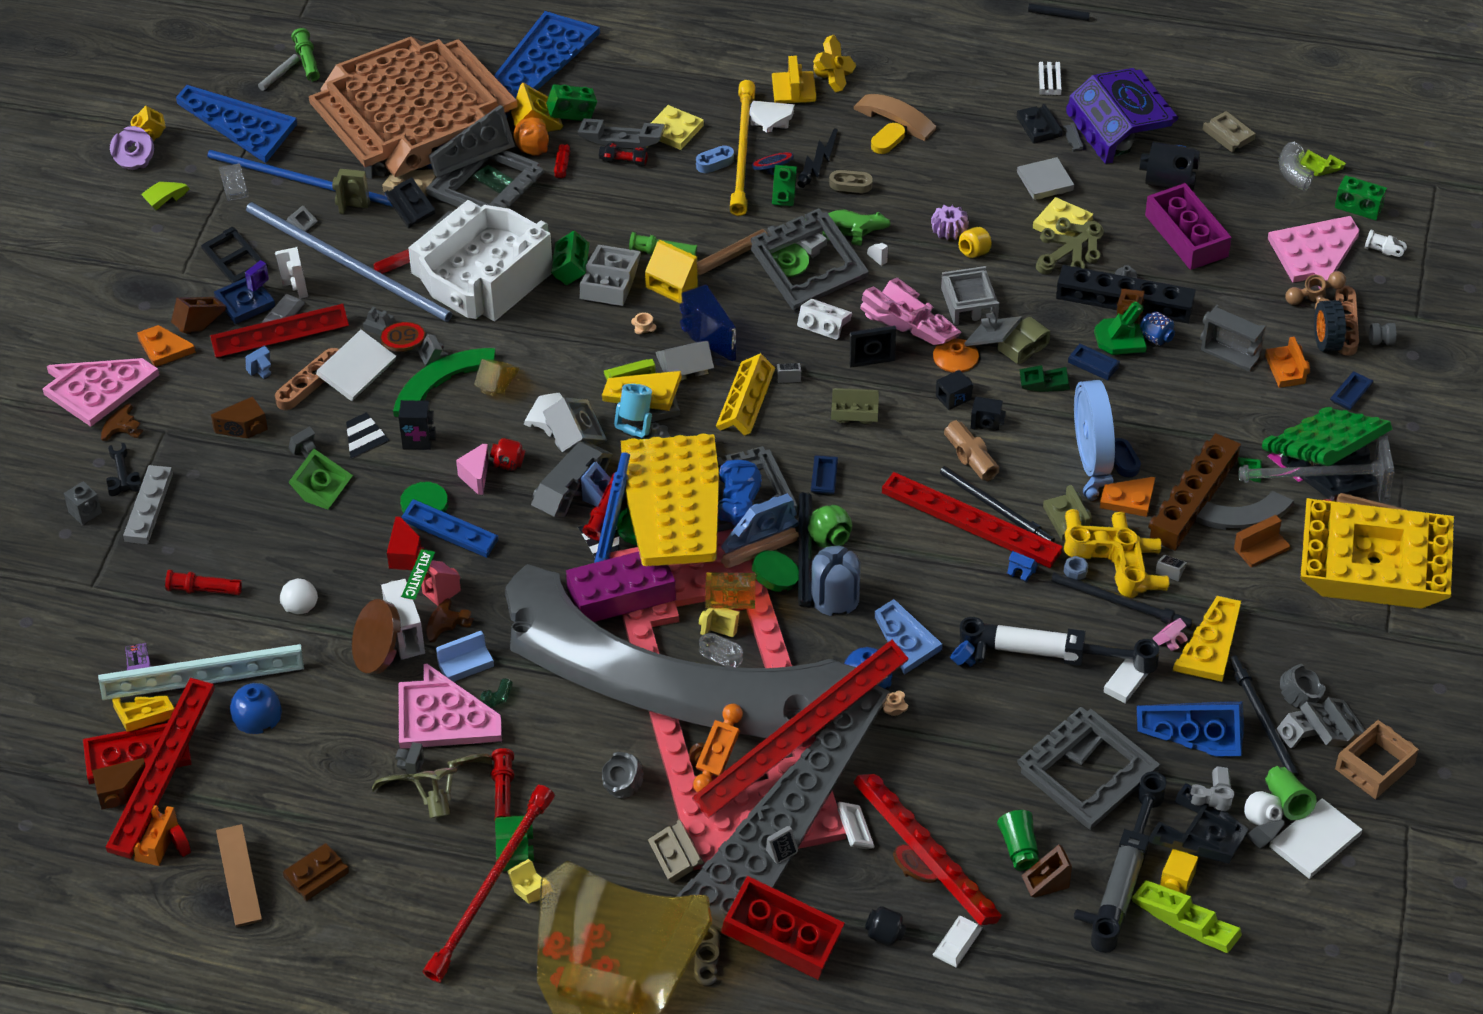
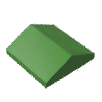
M313 449L290 479L289 484L305 502L328 510L353 475Z

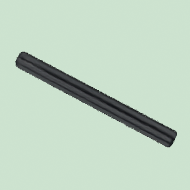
M809 492L799 494L798 605L800 607H810L812 601V538L808 531V524L812 516V495Z

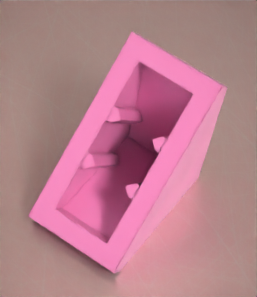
M482 444L456 460L458 476L478 495H483L489 464L488 444Z

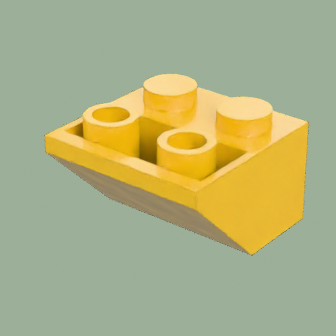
M659 240L645 271L646 288L683 305L698 289L697 257L672 244Z

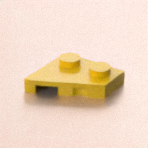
M168 696L135 697V702L121 703L120 698L112 699L113 707L127 732L155 723L165 722L170 719L174 711Z

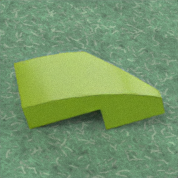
M1307 150L1297 168L1311 175L1321 176L1342 170L1346 163L1332 155H1329L1326 160Z
M158 182L141 195L157 210L171 197L177 201L190 188L183 183Z

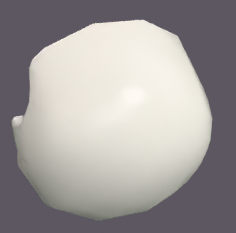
M299 578L287 582L280 594V604H282L285 611L297 615L308 613L314 608L318 599L314 586L309 581Z

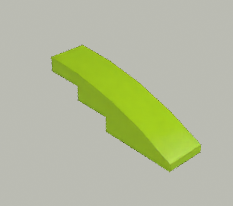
M1146 880L1132 897V901L1154 917L1176 930L1225 953H1229L1242 936L1239 927L1217 920L1216 912L1193 904L1191 896Z

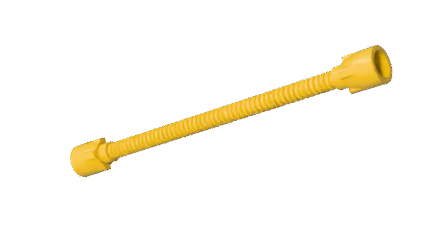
M750 80L740 82L738 89L742 108L735 192L731 194L730 212L736 216H742L747 212V199L744 193L750 103L754 101L755 84Z

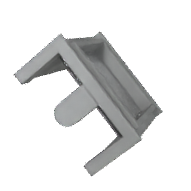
M986 266L942 272L941 289L954 326L959 325V312L971 311L972 320L978 321L981 318V309L991 308L992 313H995L998 319L999 302L988 277Z

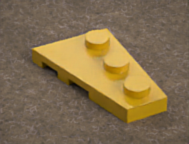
M681 371L608 378L602 393V400L604 402L619 403L622 386L625 384H641L652 389L650 408L670 411L682 378Z

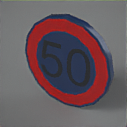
M792 152L772 154L753 162L752 168L754 170L766 169L768 174L774 175L772 168L775 165L788 163L794 158V154Z

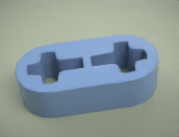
M719 146L700 153L696 157V169L701 173H710L727 167L734 162V150L729 146Z

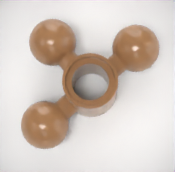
M1340 271L1332 272L1328 280L1317 274L1311 275L1306 279L1304 289L1292 287L1286 292V301L1291 305H1298L1302 302L1303 297L1307 296L1310 301L1316 302V309L1319 301H1330L1325 298L1326 288L1341 289L1346 284V276ZM1313 286L1321 287V289L1317 291H1313L1310 288Z

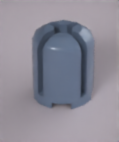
M839 545L822 549L812 561L811 594L814 607L821 613L832 616V613L845 611L849 614L856 609L860 597L861 563L853 551L847 552L848 549Z

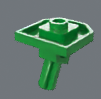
M1135 301L1132 303L1124 315L1118 314L1116 318L1103 319L1095 326L1094 334L1098 348L1112 355L1146 352V344L1140 325L1134 323L1143 311V306L1139 302Z

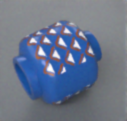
M1159 312L1149 313L1141 321L1140 328L1143 337L1156 345L1170 342L1175 335L1173 320Z

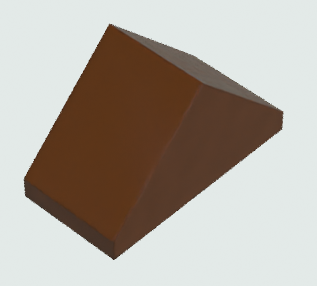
M1059 844L1021 876L1031 897L1035 898L1069 888L1072 865L1063 846Z

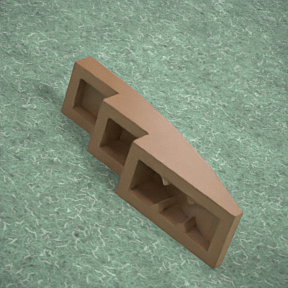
M241 824L218 829L216 833L235 926L240 927L262 922L243 826Z

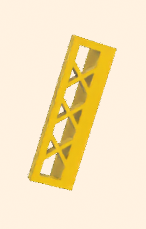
M761 353L740 363L716 424L720 431L734 425L743 435L751 433L775 371V367Z

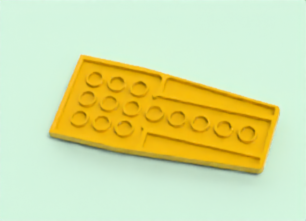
M699 434L697 436L677 435L668 438L652 437L651 439L632 438L621 441V452L630 454L626 473L628 480L625 493L642 565L658 566L715 561L717 559L719 470L714 434Z

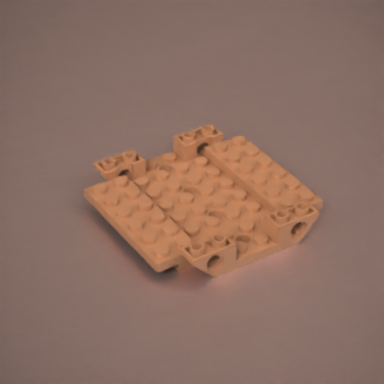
M412 36L337 64L321 87V92L309 96V102L364 167L387 159L385 166L394 177L402 176L410 171L431 164L429 155L432 153V148L447 143L499 105L503 106L505 113L518 107L517 100L459 39L447 44H443L439 39L426 44Z

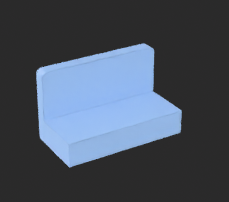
M482 631L436 648L438 667L442 674L453 682L494 667L493 659L485 646V637Z

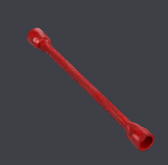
M543 785L536 786L528 801L527 813L478 890L477 895L473 898L444 948L440 949L439 953L435 952L424 967L423 974L432 981L440 983L443 980L450 966L452 953L466 932L467 927L471 924L474 916L495 885L496 880L500 877L503 869L533 823V820L539 814H543L554 799L555 794L548 787Z

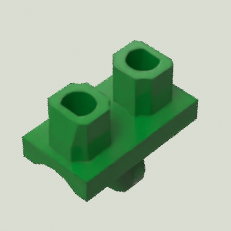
M775 165L772 204L794 206L797 167Z

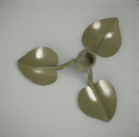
M473 754L447 762L449 768L423 771L417 774L385 776L374 782L372 791L374 792L382 785L396 780L413 781L423 798L424 805H428L429 817L450 815L448 801H451L453 774L458 772L455 767L470 762H481L492 766V758L489 754ZM444 775H448L446 792L444 794V789H438L437 780H440ZM432 778L434 791L428 792L429 797H427L419 782L420 779Z

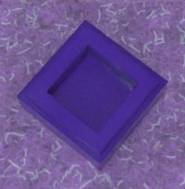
M261 260L245 272L249 290L254 292L269 280L267 265Z

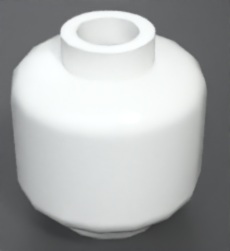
M1263 791L1255 792L1249 796L1245 803L1244 812L1246 818L1253 824L1262 825L1282 819L1281 800L1275 795Z

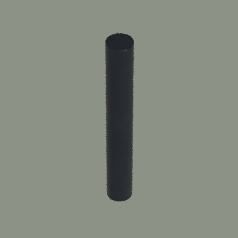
M1030 3L1028 6V12L1089 21L1090 17L1089 12Z

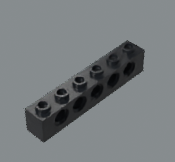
M1062 266L1057 282L1056 299L1117 310L1122 289L1144 291L1142 315L1146 316L1149 313L1159 312L1173 321L1189 324L1196 289L1073 266Z

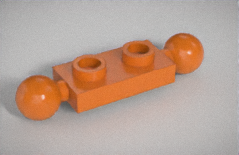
M731 703L724 707L722 712L724 722L714 721L696 764L697 770L703 771L693 781V788L697 793L713 781V775L718 777L724 772L740 733L739 728L733 726L743 716V711L737 704Z

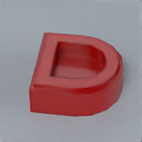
M179 825L170 828V839L179 854L183 857L190 854V846L182 828Z

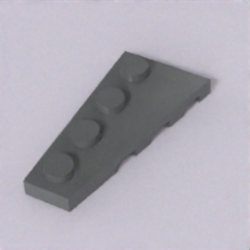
M499 105L429 155L435 176H442L515 146L503 106Z

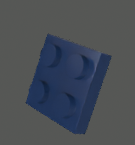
M246 278L214 291L215 298L226 305L225 312L235 324L275 307L274 299L263 285L253 292L248 289Z

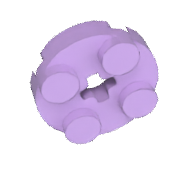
M126 127L123 129L124 131L119 134L117 133L112 138L110 144L111 155L122 168L128 170L145 168L154 153L153 139L140 127ZM135 143L137 148L134 152L130 153L127 148Z

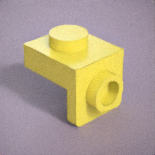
M711 604L700 615V634L706 636L709 631H714L734 637L737 633L740 612Z
M527 859L508 870L514 892L528 904L542 899L544 895L551 892L549 883L536 873L531 860Z

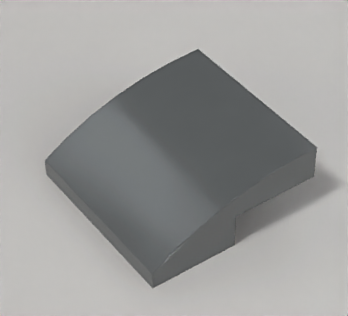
M1328 697L1322 704L1306 701L1300 708L1326 746L1349 745L1365 731L1347 703L1342 699Z

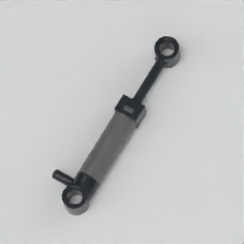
M1147 772L1141 777L1138 799L1142 806L1134 830L1124 829L1118 853L1098 914L1079 909L1075 910L1074 913L1075 920L1093 924L1091 945L1096 951L1101 953L1111 952L1117 946L1118 937L1133 890L1148 850L1150 836L1143 833L1151 809L1160 806L1164 801L1166 779L1158 772Z

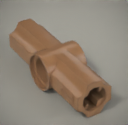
M957 420L950 422L944 430V435L956 448L959 460L964 465L969 464L982 480L990 481L994 479L996 474L999 473V466L987 453L984 441L980 437L975 438L962 422Z

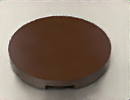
M374 599L362 609L357 618L352 636V654L357 668L364 673L379 674L383 672L396 655L397 650L394 647L397 632H401V621L398 610L393 603L382 599Z

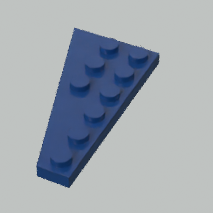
M186 85L176 97L178 105L264 163L271 158L297 126V118L190 85Z

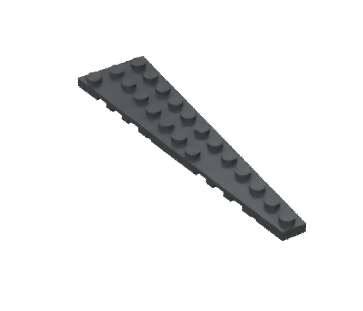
M878 685L836 717L825 730H822L813 744L801 754L798 761L783 774L748 814V817L739 824L732 836L718 848V852L702 866V870L696 877L691 879L673 899L671 907L705 925L716 928L721 933L724 919L747 876L775 888L793 856L776 864L766 851L767 838L786 826H790L797 847L800 846L887 700L890 691Z

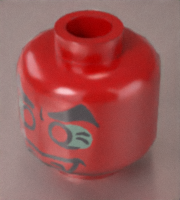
M501 438L498 444L493 443L490 457L494 458L493 464L495 467L515 471L517 467L521 468L526 450L522 449V444L518 441Z

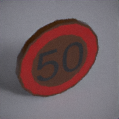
M399 322L386 327L381 332L380 340L382 345L389 350L408 351L420 346L426 337V333L419 324Z
M901 844L895 848L893 852L894 860L902 869L905 877L910 875L926 883L938 881L936 875L909 845Z

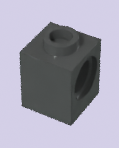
M84 481L64 493L68 512L81 525L102 513L97 493Z

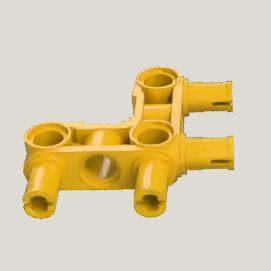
M1071 509L1065 513L1067 529L1065 531L1064 551L1068 556H1077L1084 559L1099 557L1111 560L1115 564V581L1118 591L1123 596L1133 598L1138 593H1144L1147 590H1168L1169 577L1167 575H1148L1145 572L1142 553H1160V538H1140L1139 535L1128 528L1126 514L1123 512H1116L1112 515L1113 527L1081 526L1078 510Z

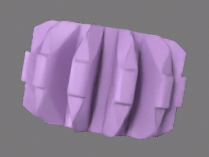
M953 204L951 207L943 205L942 209L936 208L931 218L933 233L938 234L939 238L946 237L947 240L949 238L956 240L958 236L967 230L969 224L967 212L962 211L961 207L955 208Z

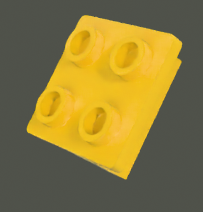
M788 56V72L772 73L774 103L815 102L816 90L813 71H802V64H798L797 56Z

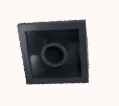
M896 326L850 332V368L895 361Z

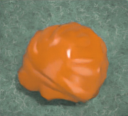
M531 117L522 119L516 125L514 140L522 153L542 155L548 151V132L546 124L541 118Z

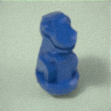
M746 460L726 461L719 469V477L721 482L725 484L723 499L718 502V519L729 521L737 526L749 508L753 506L752 502L762 482L761 473L757 466Z

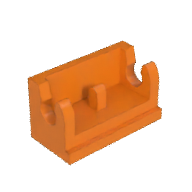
M157 805L153 807L151 811L152 819L141 843H137L134 848V861L156 866L160 865L171 841L169 829L178 825L174 807L167 806L165 814L158 811Z

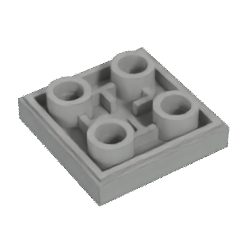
M1058 157L1017 167V173L1033 200L1074 190V183Z

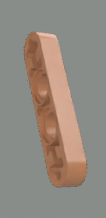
M1344 286L1341 289H1336L1334 300H1339L1344 310L1352 313L1349 315L1345 314L1346 326L1351 327L1353 330H1346L1345 341L1349 339V345L1344 342L1342 350L1338 352L1351 356L1357 352L1359 344L1357 302L1355 290L1350 286Z
M330 348L325 350L278 389L275 393L277 407L282 410L294 408L325 381L322 378L312 374V372L318 370L339 349ZM300 383L308 384L304 388L296 387Z

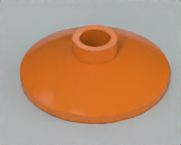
M955 338L946 343L938 344L933 351V359L939 368L947 372L953 373L957 370L966 372L977 364L979 353L974 345L965 346L966 340Z

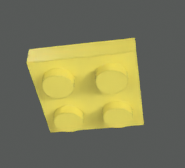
M667 105L651 123L665 124V130L660 142L682 150L704 126V119Z
M1055 197L1035 219L1033 229L1042 232L1043 229L1050 228L1055 234L1076 237L1080 233L1069 231L1061 233L1057 231L1056 223L1058 219L1064 217L1070 223L1084 225L1086 222L1093 220V213Z

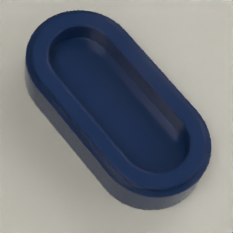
M1115 438V469L1124 477L1136 476L1140 471L1141 463L1127 440Z

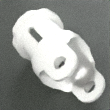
M1370 230L1365 243V249L1372 248L1382 251L1387 256L1400 257L1404 254L1407 245L1405 242L1397 240L1394 236L1389 235L1386 237L1374 233V230Z

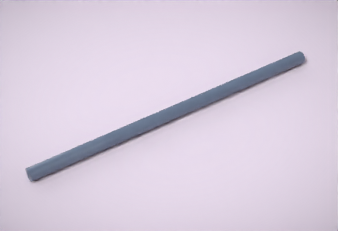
M253 202L247 205L246 211L441 320L448 322L451 319L452 312Z

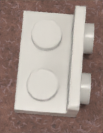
M297 247L276 251L275 254L283 286L292 285L293 291L298 290L299 299L308 297Z
M810 299L801 305L797 326L837 340L840 337L842 326L851 321L852 312Z

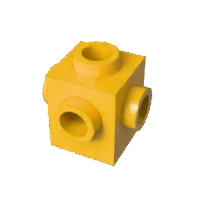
M145 106L131 120V126L142 128L153 141L159 138L166 128L163 114L148 106Z

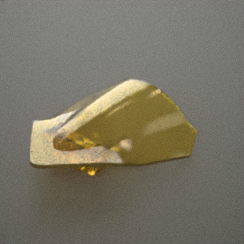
M565 861L541 879L537 983L552 1014H662L678 982L712 924L709 897L706 895L665 897L634 891L609 882L569 861Z

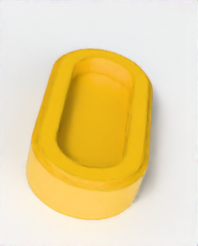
M899 123L887 124L872 137L871 149L878 154L890 152L904 139V126Z

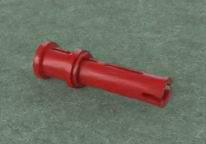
M614 473L599 505L592 509L588 525L583 527V533L590 539L600 540Z
M169 569L166 574L165 589L166 591H171L172 589L184 590L190 594L194 591L240 595L242 580L196 576L194 572H188V574L176 573Z
M500 748L492 752L494 769L491 772V778L495 782V818L511 817L510 782L514 778V771L512 769L514 752L510 749Z

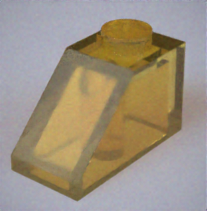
M482 359L474 386L481 388L482 393L494 396V393H504L518 373L519 367L502 361Z

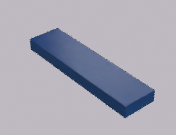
M414 499L401 517L411 526L486 558L498 541V535Z

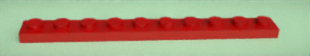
M893 639L890 640L692 797L693 801L709 819L906 663L909 658Z

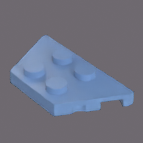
M787 493L779 497H773L761 504H754L722 544L721 548L723 551L729 553L784 530L797 527L799 523L794 517L797 514L794 509L793 499Z

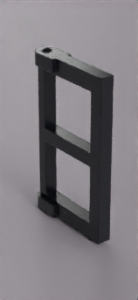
M235 227L228 228L222 234L201 245L202 250L231 283L246 278L245 272L247 270L234 276L226 265L247 253L256 263L260 260L263 261ZM234 237L242 248L219 259L211 249Z

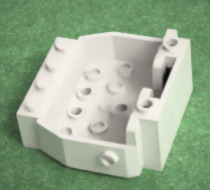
M470 200L464 202L408 247L411 273L421 279L434 299L467 318L477 319L479 316L484 315L495 322L552 274L551 235L548 232L547 223L541 220L536 224L511 209L489 205L480 207Z

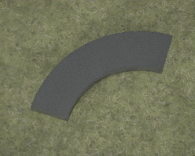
M1272 491L1263 500L1248 506L1226 507L1207 502L1197 515L1196 522L1216 529L1240 528L1244 530L1274 515L1281 518L1291 509L1294 500Z

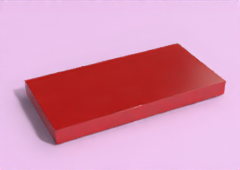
M167 723L143 727L129 732L122 731L83 739L88 783H95L92 770L144 758L145 765H147ZM189 743L177 767L192 765Z

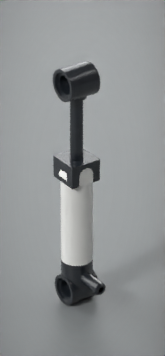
M967 617L960 623V644L968 640L975 647V661L978 663L984 662L987 649L1064 658V664L1082 666L1084 653L1132 659L1135 669L1144 674L1154 672L1159 663V645L1151 639L1139 640L1133 650L1085 644L1086 631L1068 629L1066 634L987 624L977 617Z

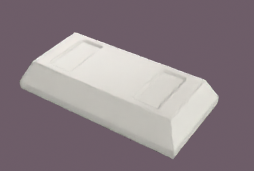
M838 802V813L850 846L862 849L874 848L875 846L860 806Z
M959 916L933 953V956L957 967L983 927Z

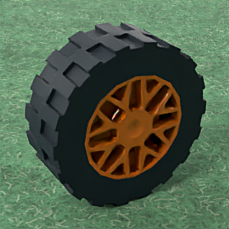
M1339 300L1319 301L1314 315V333L1317 347L1320 351L1342 350L1346 334L1345 313L1342 303Z

